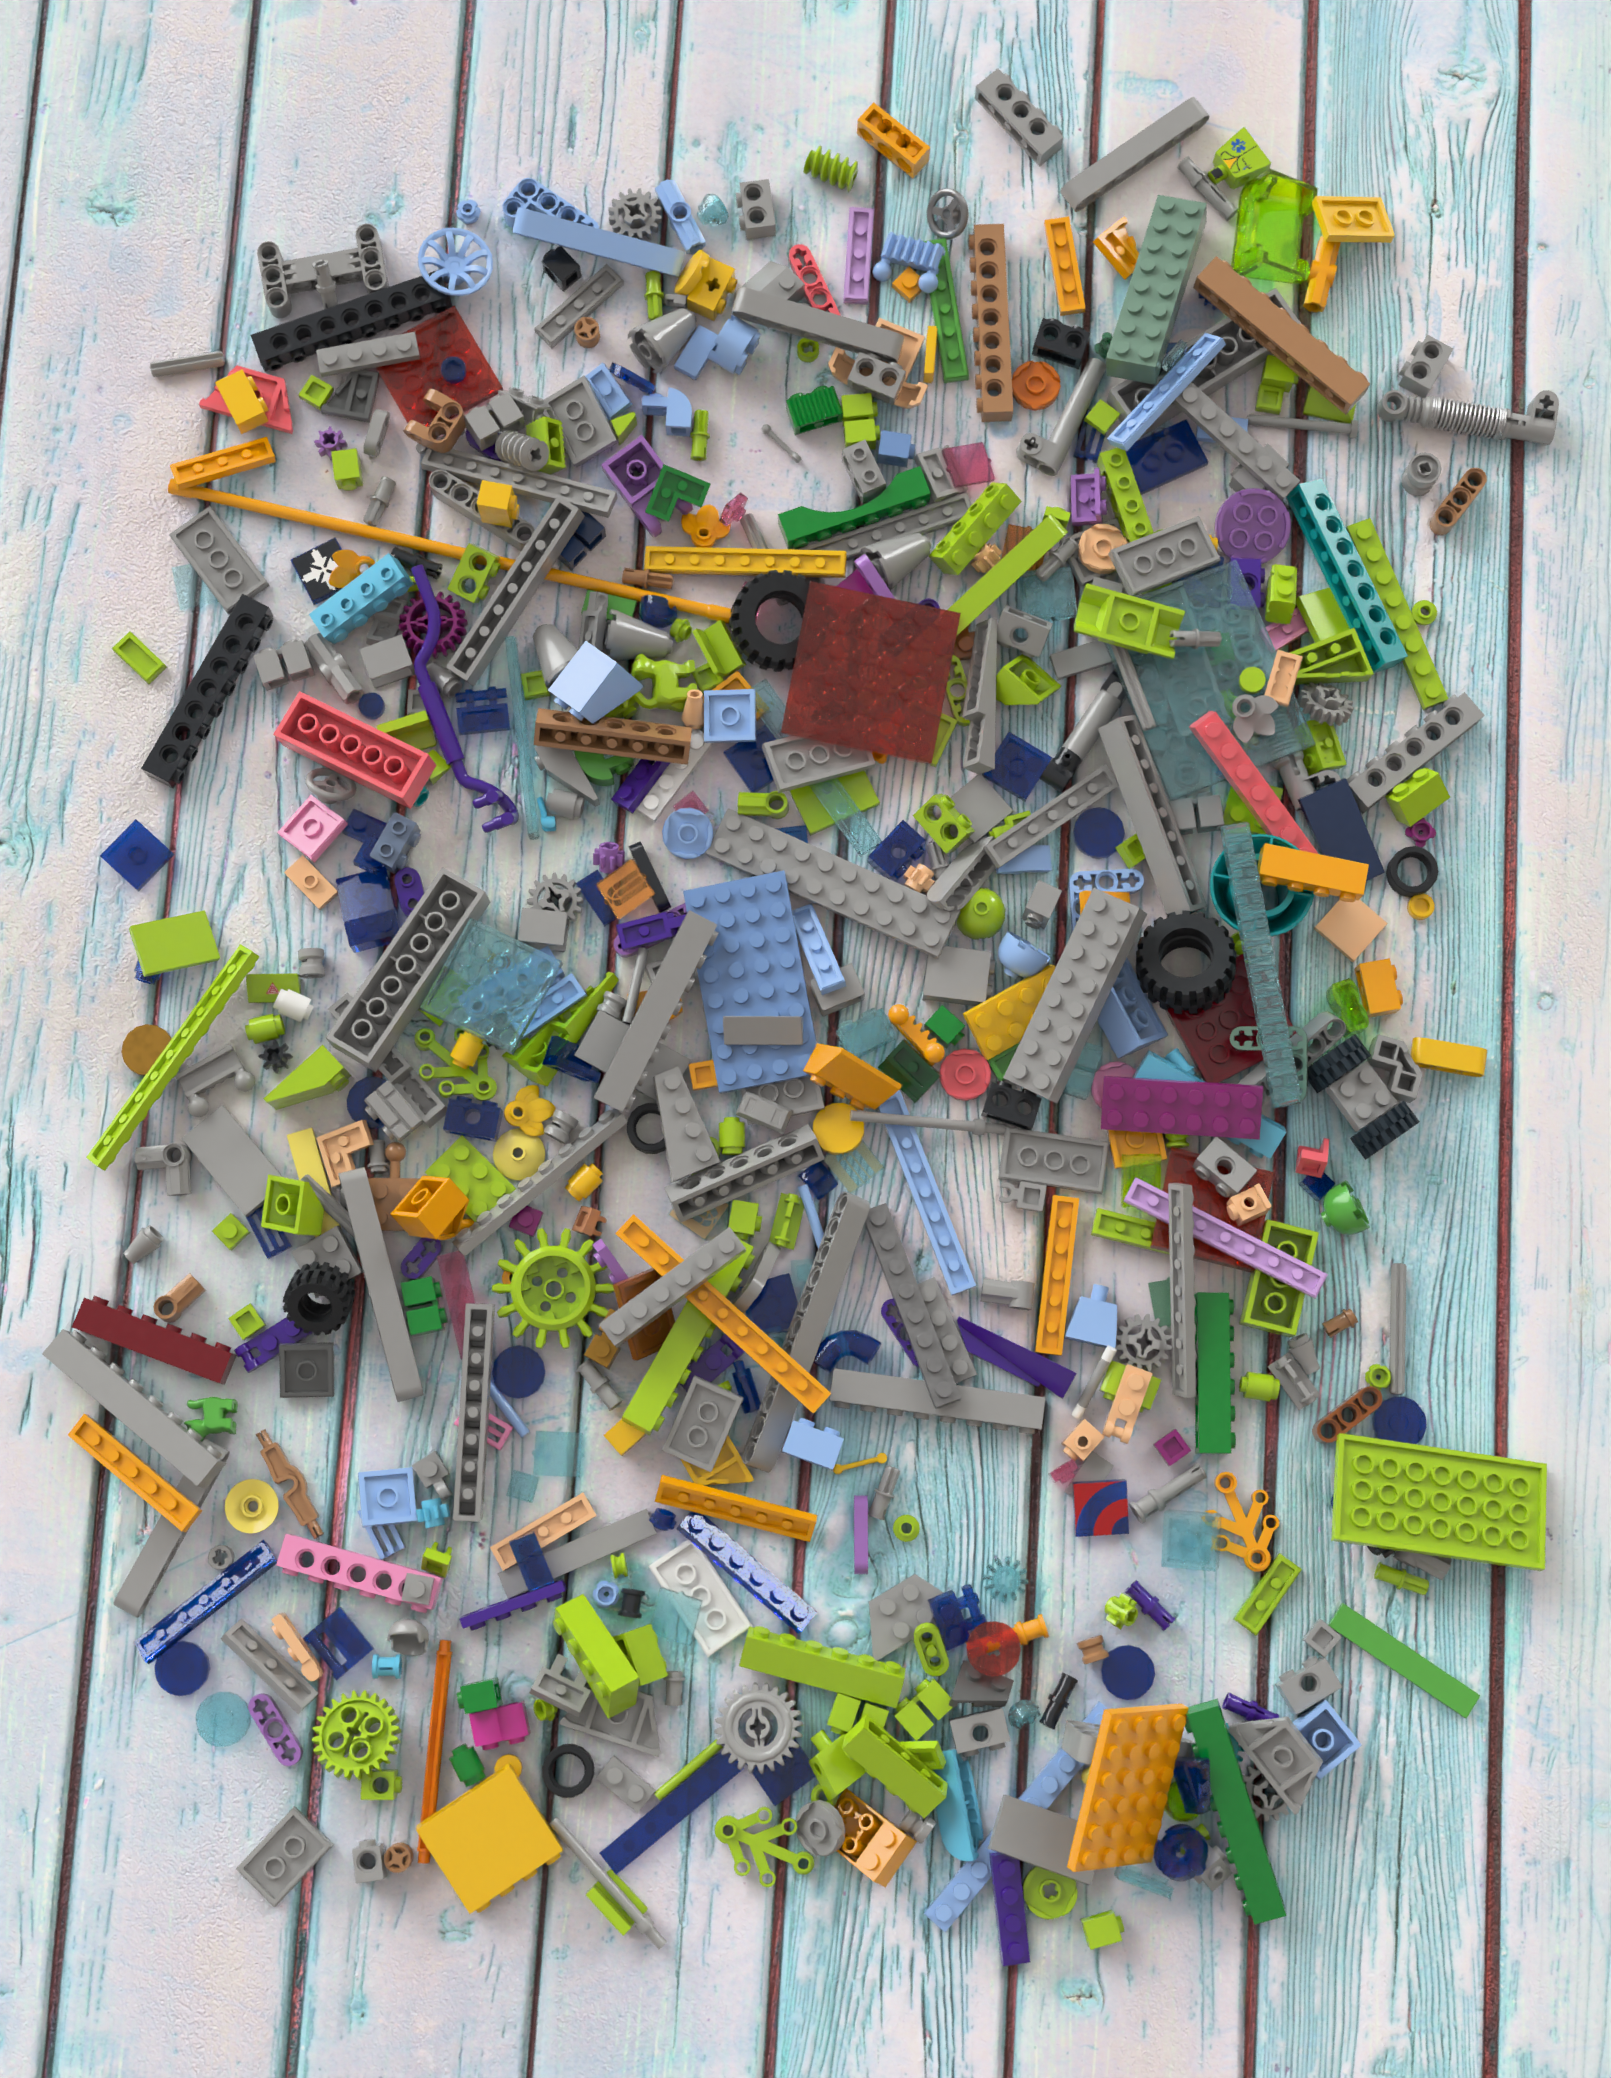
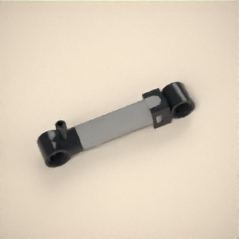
M1132 662L1138 679H1140L1145 669ZM1118 663L1040 777V780L1060 793L1068 785L1075 771L1099 738L1098 728L1110 722L1129 695Z

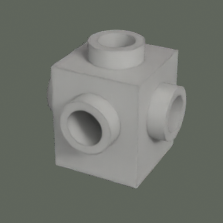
M1205 1840L1185 1858L1191 1867L1188 1871L1198 1884L1203 1881L1212 1892L1233 1874L1224 1863L1227 1859L1225 1854L1217 1846L1211 1848Z

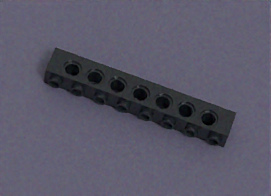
M419 276L251 335L264 371H275L285 364L301 362L306 357L317 354L316 350L351 344L354 340L363 337H373L377 332L386 329H396L403 323L419 321L426 315L443 313L449 307H452L449 295L437 291L425 281L423 276ZM443 277L435 281L440 286L446 288ZM421 296L429 297L425 301L418 300ZM405 304L402 309H395L396 305ZM375 312L382 313L378 317H371V315ZM352 320L358 321L353 326L347 325ZM329 328L334 329V331L330 334L324 333L325 330ZM303 337H311L307 342H301ZM280 345H287L285 349L277 350Z
M244 594L241 595L141 767L147 776L173 789L176 783L179 784L183 780L187 764L195 759L198 753V745L210 733V724L214 718L219 717L225 698L233 693L236 687V679L239 674H243L247 669V660L252 652L255 653L258 650L264 631H268L273 623V614L268 606ZM245 624H253L251 630L242 631V628ZM241 645L238 652L230 653L232 646ZM223 666L228 667L225 674H217L219 668ZM209 688L216 689L212 696H204ZM196 710H203V714L199 718H192V714ZM183 732H190L188 739L179 740ZM170 754H178L174 762H167Z

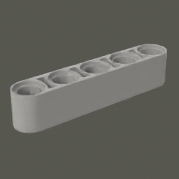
M436 470L430 475L429 484L433 495L438 500L518 550H523L529 540L522 541L519 537L522 534H530L532 536L535 529L530 523L519 516L517 520H513L512 528H501L498 525L483 523L480 514L477 513L479 491L444 470ZM439 482H447L444 488L436 487ZM460 495H468L465 501L456 500Z
M1331 1012L1319 1013L1302 1028L1307 1034L1308 1042L1313 1039L1312 1044L1308 1047V1066L1345 1035V1022ZM1333 1022L1332 1027L1327 1030L1328 1025ZM1296 1033L1287 1041H1291L1293 1046H1297L1298 1041H1302L1303 1037ZM1283 1051L1273 1052L1238 1083L1242 1085L1263 1086L1262 1106L1282 1089ZM1294 1057L1288 1064V1069L1294 1073L1299 1072L1303 1066L1301 1059ZM1273 1073V1077L1267 1081L1268 1076ZM1287 1075V1081L1293 1080L1295 1078L1293 1076Z

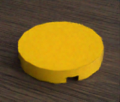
M698 250L691 257L675 284L674 293L686 296L692 292L702 278V266L704 268L708 266L709 254L703 250Z
M832 1103L817 1113L813 1121V1133L823 1151L832 1155L847 1154L854 1151L861 1144L865 1130L864 1122L850 1121L851 1110L857 1111L853 1106L845 1103Z

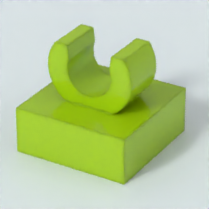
M434 1542L431 1549L427 1547L423 1554L421 1569L446 1578L450 1570L452 1547H448L445 1553L437 1551L438 1542Z

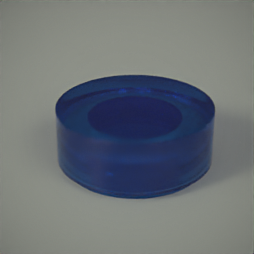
M454 356L448 357L441 364V373L445 381L456 384L466 377L467 370L462 359Z
M367 693L359 700V710L365 718L374 720L383 715L385 703L380 695Z

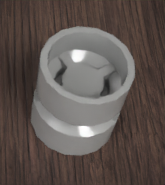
M1425 452L1419 453L1411 459L1401 479L1402 486L1406 492L1414 496H1423L1429 493L1441 473V463L1438 458L1433 454Z

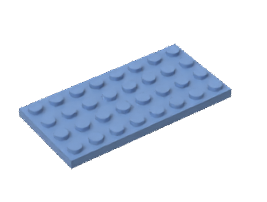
M785 871L683 891L686 911L690 910L717 924L715 931L719 932L713 945L707 944L703 952L707 957L701 969L697 968L719 1093L722 1094L810 1076L803 1070L817 1041ZM723 1016H800L803 1018V1045H724Z

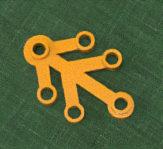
M1221 1472L1215 1477L1214 1485L1220 1493H1224L1235 1522L1219 1516L1215 1510L1205 1511L1202 1515V1520L1207 1526H1217L1241 1536L1246 1547L1230 1542L1229 1538L1225 1535L1216 1536L1213 1539V1546L1218 1551H1228L1242 1557L1246 1567L1251 1571H1263L1269 1566L1271 1561L1270 1553L1267 1550L1274 1530L1279 1526V1520L1276 1516H1264L1262 1519L1263 1531L1256 1543L1253 1530L1263 1505L1268 1502V1494L1264 1490H1255L1251 1495V1507L1247 1517H1245L1234 1491L1237 1486L1236 1477L1230 1472ZM1222 1478L1229 1480L1227 1488H1223L1220 1485ZM1259 1492L1264 1495L1262 1503H1258L1255 1499L1256 1494ZM1208 1513L1215 1515L1213 1523L1207 1521L1206 1516ZM1268 1518L1274 1519V1527H1267L1266 1520ZM1219 1538L1225 1539L1226 1546L1224 1548L1217 1546ZM1254 1553L1260 1554L1261 1561L1259 1563L1253 1562L1252 1556Z

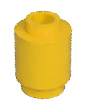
M466 1028L463 1034L460 1033L450 1054L454 1058L452 1063L464 1069H467L468 1065L474 1067L484 1046L482 1042L485 1037Z
M584 1163L567 1180L568 1184L564 1188L580 1202L583 1198L586 1199L603 1182L600 1178L603 1173L593 1163L589 1166Z

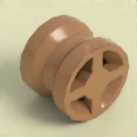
M582 317L576 322L574 330L578 344L583 348H593L600 341V330L597 321L591 317Z
M1102 1635L1077 1643L1078 1649L1082 1650L1084 1655L1082 1658L1083 1664H1089L1109 1656L1108 1651L1103 1648L1102 1643L1104 1639Z
M398 1842L393 1844L386 1850L384 1855L386 1868L394 1873L405 1871L414 1859L412 1848L405 1843Z

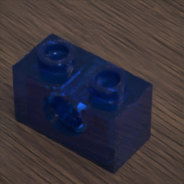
M902 820L868 856L867 862L883 877L890 880L894 878L899 880L908 869L906 865L912 859L917 861L925 852L923 847L926 840ZM895 848H901L905 851V856L896 858L892 855L891 851Z
M457 1096L456 1100L449 1099L443 1130L449 1134L497 1142L503 1111L497 1107L498 1103L482 1101V1104L472 1103L471 1098ZM472 1112L480 1113V1120L476 1124H469L467 1122V1117Z

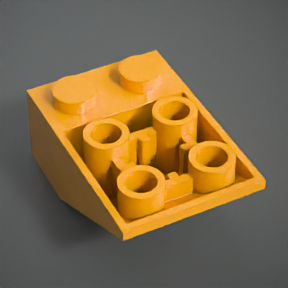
M846 1788L834 1806L841 1815L845 1826V1840L837 1852L872 1881L886 1887L917 1841Z

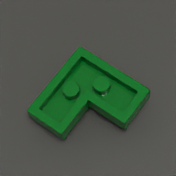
M663 464L645 513L669 522L677 499L702 508L711 483Z

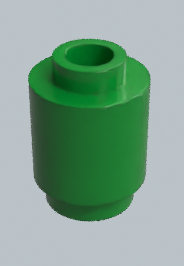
M465 1743L451 1751L453 1756L449 1760L460 1782H464L466 1787L477 1783L485 1777L483 1772L485 1768L473 1745L468 1747Z

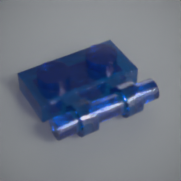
M496 686L488 687V690L474 691L473 689H465V692L455 693L456 703L466 702V707L456 708L459 735L511 730L508 703L498 704V699L507 698L506 688L496 689ZM489 700V705L475 706V701Z
M971 1584L964 1585L961 1588L963 1596L956 1598L953 1590H949L927 1600L946 1651L971 1641L968 1631L976 1629L978 1637H984L988 1634L986 1617L984 1614H981L978 1605L980 1600L977 1593L973 1591ZM968 1608L971 1617L964 1620L961 1609Z

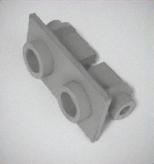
M510 387L509 390H498V393L502 395L507 392L510 394L520 411L523 409L524 420L532 423L535 420H539L538 418L545 416L543 414L544 410H552L551 406L543 403L544 400L542 398L531 395L529 397L523 395L524 391L521 389Z
M1287 1352L1268 1366L1275 1378L1280 1380V1385L1298 1410L1311 1404L1320 1396L1290 1352Z

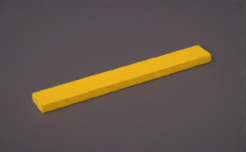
M645 546L644 570L650 569L651 572L664 574L757 576L761 573L765 575L771 570L783 573L784 570L792 571L794 576L801 574L805 577L846 578L847 552Z

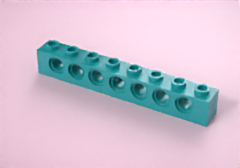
M1322 478L1298 484L1286 498L1349 628H1355L1373 673L1395 667L1408 655Z

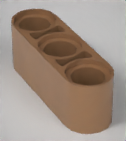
M1469 469L1436 510L1429 525L1434 534L1443 536L1449 533L1478 496L1487 482L1486 473L1482 469ZM1468 480H1474L1478 486L1470 485ZM1453 498L1460 499L1463 505L1456 504ZM1438 517L1446 518L1449 524L1441 523Z

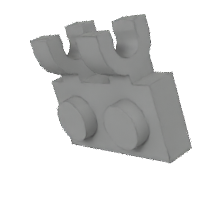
M558 1654L550 1670L542 1666L529 1694L579 1717L591 1690L585 1688L587 1680L581 1669L574 1682L561 1676L568 1658Z

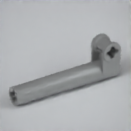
M1097 358L1088 359L1049 440L1034 433H1027L1021 438L1016 450L1020 461L1039 469L1047 475H1057L1106 370V364ZM1027 446L1032 447L1031 451L1026 449Z

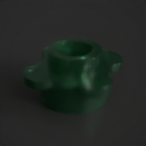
M1109 332L1103 333L1102 340L1094 346L1095 352L1104 359H1106L1109 350L1107 345H1110L1112 340V334Z

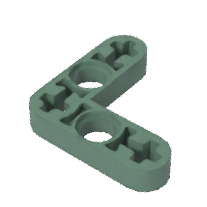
M1241 1026L1231 1032L1230 1042L1238 1050L1283 1051V1096L1291 1103H1300L1306 1098L1308 1092V1037L1303 1029L1295 1026ZM1258 1030L1256 1036L1257 1047H1253L1254 1041H1245L1244 1046H1240V1042L1235 1041V1036H1240V1031H1244L1246 1036H1254L1253 1031ZM1266 1031H1272L1276 1035V1042L1272 1046H1265L1261 1041V1037ZM1279 1031H1285L1283 1036H1293V1031H1297L1298 1035L1303 1037V1040L1298 1041L1297 1046H1293L1291 1041H1283L1285 1046L1279 1047L1281 1042ZM1294 1057L1301 1059L1303 1063L1302 1069L1296 1073L1288 1069V1061ZM1287 1075L1293 1077L1303 1075V1081L1297 1080V1087L1302 1089V1094H1298L1297 1099H1293V1096L1288 1094V1089L1293 1087V1080L1287 1081Z

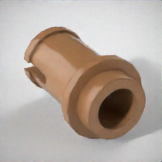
M1343 1309L1341 1314L1327 1322H1323L1322 1326L1327 1335L1332 1338L1348 1327L1354 1328V1324L1358 1323V1320L1351 1309Z

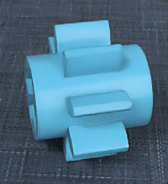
M441 1498L421 1501L422 1509L416 1510L417 1520L419 1523L424 1522L425 1528L445 1525L444 1518L450 1517L449 1505L442 1504Z

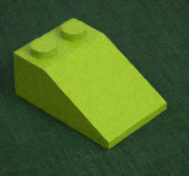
M321 1045L263 1099L275 1110H279L332 1094L336 1090L339 1092L348 1085V1079L352 1075Z

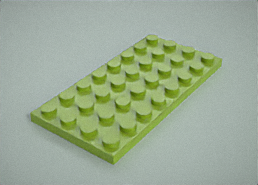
M1339 1433L1337 1435L1331 1541L1543 1571L1545 1570L1547 1464Z

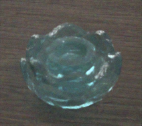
M1028 1699L1015 1703L1011 1706L1008 1713L1010 1726L1020 1729L1024 1724L1034 1723L1036 1716H1040L1038 1710L1040 1707Z

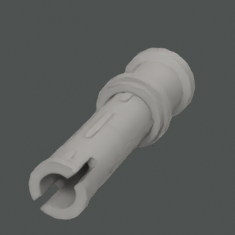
M1197 1463L1158 1490H1149L1148 1495L1136 1503L1133 1501L1129 1503L1130 1509L1137 1520L1143 1524L1146 1522L1147 1517L1158 1510L1160 1512L1163 1511L1168 1502L1203 1479H1206L1207 1476L1202 1467L1200 1468V1465Z

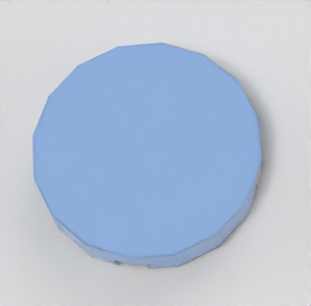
M691 807L680 808L672 812L665 820L662 829L663 842L667 849L676 857L683 859L697 858L711 846L713 826L708 816L702 811Z

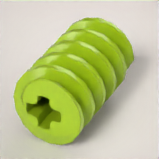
M819 145L815 151L811 150L808 154L803 173L808 174L811 171L813 178H817L820 175L821 181L825 182L829 179V184L832 186L838 182L839 189L843 190L847 186V192H850L858 173V161L849 166V157L840 162V154L837 153L832 159L831 150L828 149L823 155L822 146Z

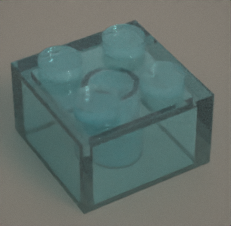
M1167 1509L1164 1512L1161 1567L1216 1571L1219 1568L1222 1514Z

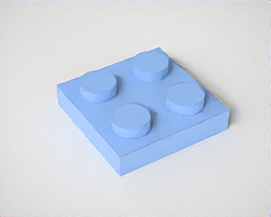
M755 689L704 691L705 743L756 742Z
M412 1467L358 1472L362 1528L417 1522Z

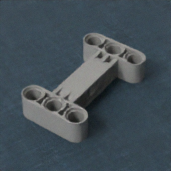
M364 223L357 228L355 236L358 248L287 261L283 260L277 244L271 241L261 243L257 249L265 300L271 314L276 318L287 317L292 310L290 294L316 289L318 283L312 264L318 260L328 261L331 277L335 281L336 286L364 281L368 294L389 287L382 245L376 227L372 224ZM367 237H373L369 242L363 241ZM269 255H275L272 259H266ZM370 260H378L375 264H367ZM272 278H279L276 282H270ZM374 283H382L379 287H371ZM283 300L282 304L274 305L276 301Z

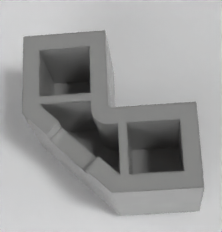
M1378 1034L1372 1039L1369 1049L1371 1056L1367 1058V1061L1371 1066L1391 1071L1387 1088L1396 1100L1411 1103L1417 1098L1423 1073L1410 1056L1409 1049L1404 1041Z

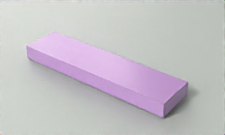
M849 207L843 303L868 305L874 208Z

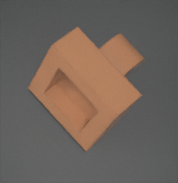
M581 1206L572 1230L583 1235L601 1236L602 1233L595 1229L596 1223L598 1221L606 1223L607 1220L600 1216L601 1211Z

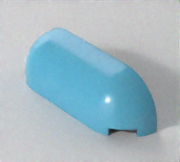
M956 1749L943 1751L946 1760L944 1768L933 1770L948 1783L947 1796L936 1807L941 1838L944 1846L952 1856L962 1861H974L979 1856L977 1853L979 1841H983V1827L971 1767L968 1760L963 1761L961 1756L957 1754Z

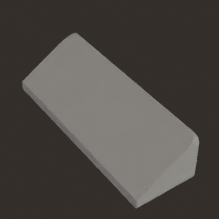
M723 1016L724 1045H803V1018L800 1016Z

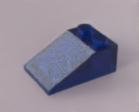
M385 866L336 879L343 922L349 946L353 952L357 953L390 944L400 930L401 924Z

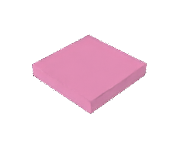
M310 795L277 833L315 863L345 829L348 823L313 795Z

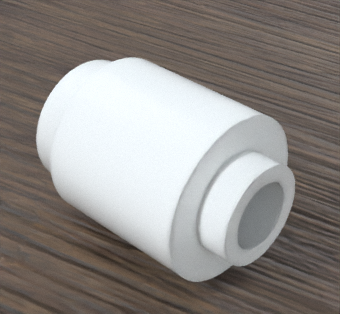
M281 989L273 1008L277 1009L278 1013L301 1023L303 1018L308 1020L314 1006L309 1004L310 998L290 989L288 991Z

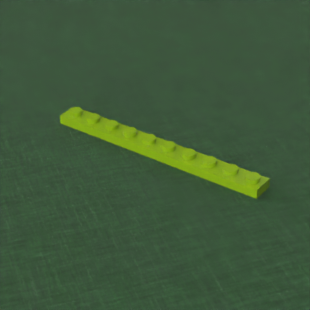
M239 945L86 1158L104 1171L115 1161L123 1145L130 1140L132 1133L139 1123L146 1118L154 1102L161 1097L163 1090L170 1080L177 1075L185 1059L192 1054L198 1041L208 1032L211 1023L223 1011L225 1004L232 994L239 989L240 983L248 972L254 968L259 958L257 954L245 946Z

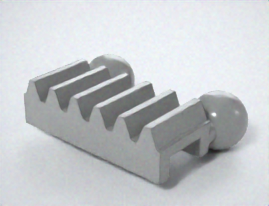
M231 1045L204 1058L175 1076L189 1100L188 1111L192 1116L203 1117L209 1110L207 1100L199 1097L198 1094L205 1093L207 1089L214 1088L216 1084L223 1083L225 1079L232 1078L234 1074L236 1075L234 1084L238 1090L247 1092L254 1087V1075L244 1070Z

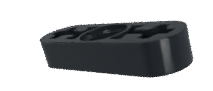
M641 841L628 846L639 872L646 881V887L649 886L654 894L651 897L658 912L660 913L671 908Z

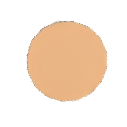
M1096 524L1082 534L1078 543V556L1082 564L1090 571L1098 574H1109L1116 571L1109 557V551L1128 542L1118 528L1109 524Z

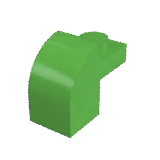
M574 751L575 758L588 781L598 786L614 785L613 774L622 775L630 771L631 767L634 766V761L631 757L612 756L605 759L603 754Z

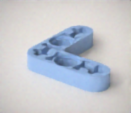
M1136 869L1080 871L1073 874L1068 885L1072 932L1076 926V921L1080 917L1075 911V906L1080 903L1079 893L1082 891H1092V885H1085L1083 890H1079V887L1076 885L1074 886L1078 878H1082L1084 883H1090L1092 881L1091 877H1095L1094 887L1100 891L1129 892L1134 894L1140 891L1144 883L1142 873ZM1130 875L1133 876L1134 880H1138L1134 887H1130V883H1121V889H1117V876H1121L1120 881L1128 880ZM1104 876L1110 877L1113 880V887L1110 889L1101 888L1099 879Z

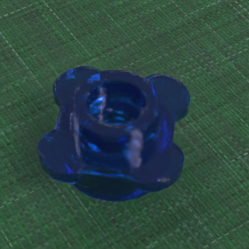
M656 1508L655 1513H652L649 1521L653 1523L655 1528L663 1531L674 1529V1525L677 1523L675 1521L676 1515L663 1508Z

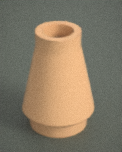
M699 690L687 692V699L681 717L684 725L692 729H700L704 726L703 694Z

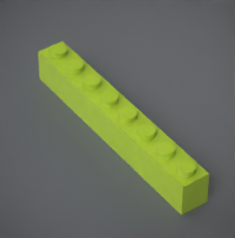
M742 1240L740 1241L746 1248V1252L708 1280L726 1298L731 1291L736 1293L743 1280L739 1277L742 1270H748L755 1259V1256L752 1255L754 1247ZM688 1300L622 1416V1421L649 1436L653 1430L659 1431L665 1420V1417L661 1415L666 1406L670 1409L678 1397L675 1390L679 1383L682 1385L686 1383L691 1373L688 1370L692 1360L698 1361L704 1350V1347L701 1346L704 1338L710 1339L717 1327Z

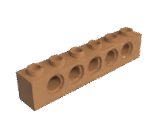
M538 708L533 745L688 765L692 728L605 716L592 724L585 718L580 721L566 711Z

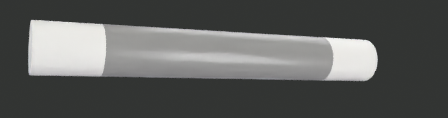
M1107 1345L1071 1414L1076 1419L1080 1420L1117 1351L1112 1346Z

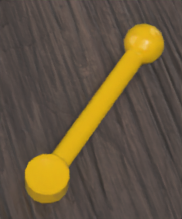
M879 1453L877 1457L845 1465L835 1464L833 1472L841 1474L844 1470L876 1462L882 1464L887 1461V1456L885 1453Z

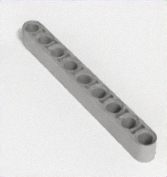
M365 1167L338 1173L397 1402L423 1396L419 1373Z

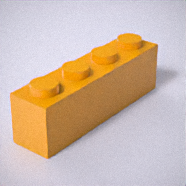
M1265 843L1260 850L1255 880L1262 881L1261 883L1266 886L1274 887L1280 884L1288 886L1287 889L1295 892H1302L1304 889L1314 891L1313 894L1316 896L1329 897V895L1338 896L1339 900L1344 902H1355V900H1359L1364 895L1369 864Z

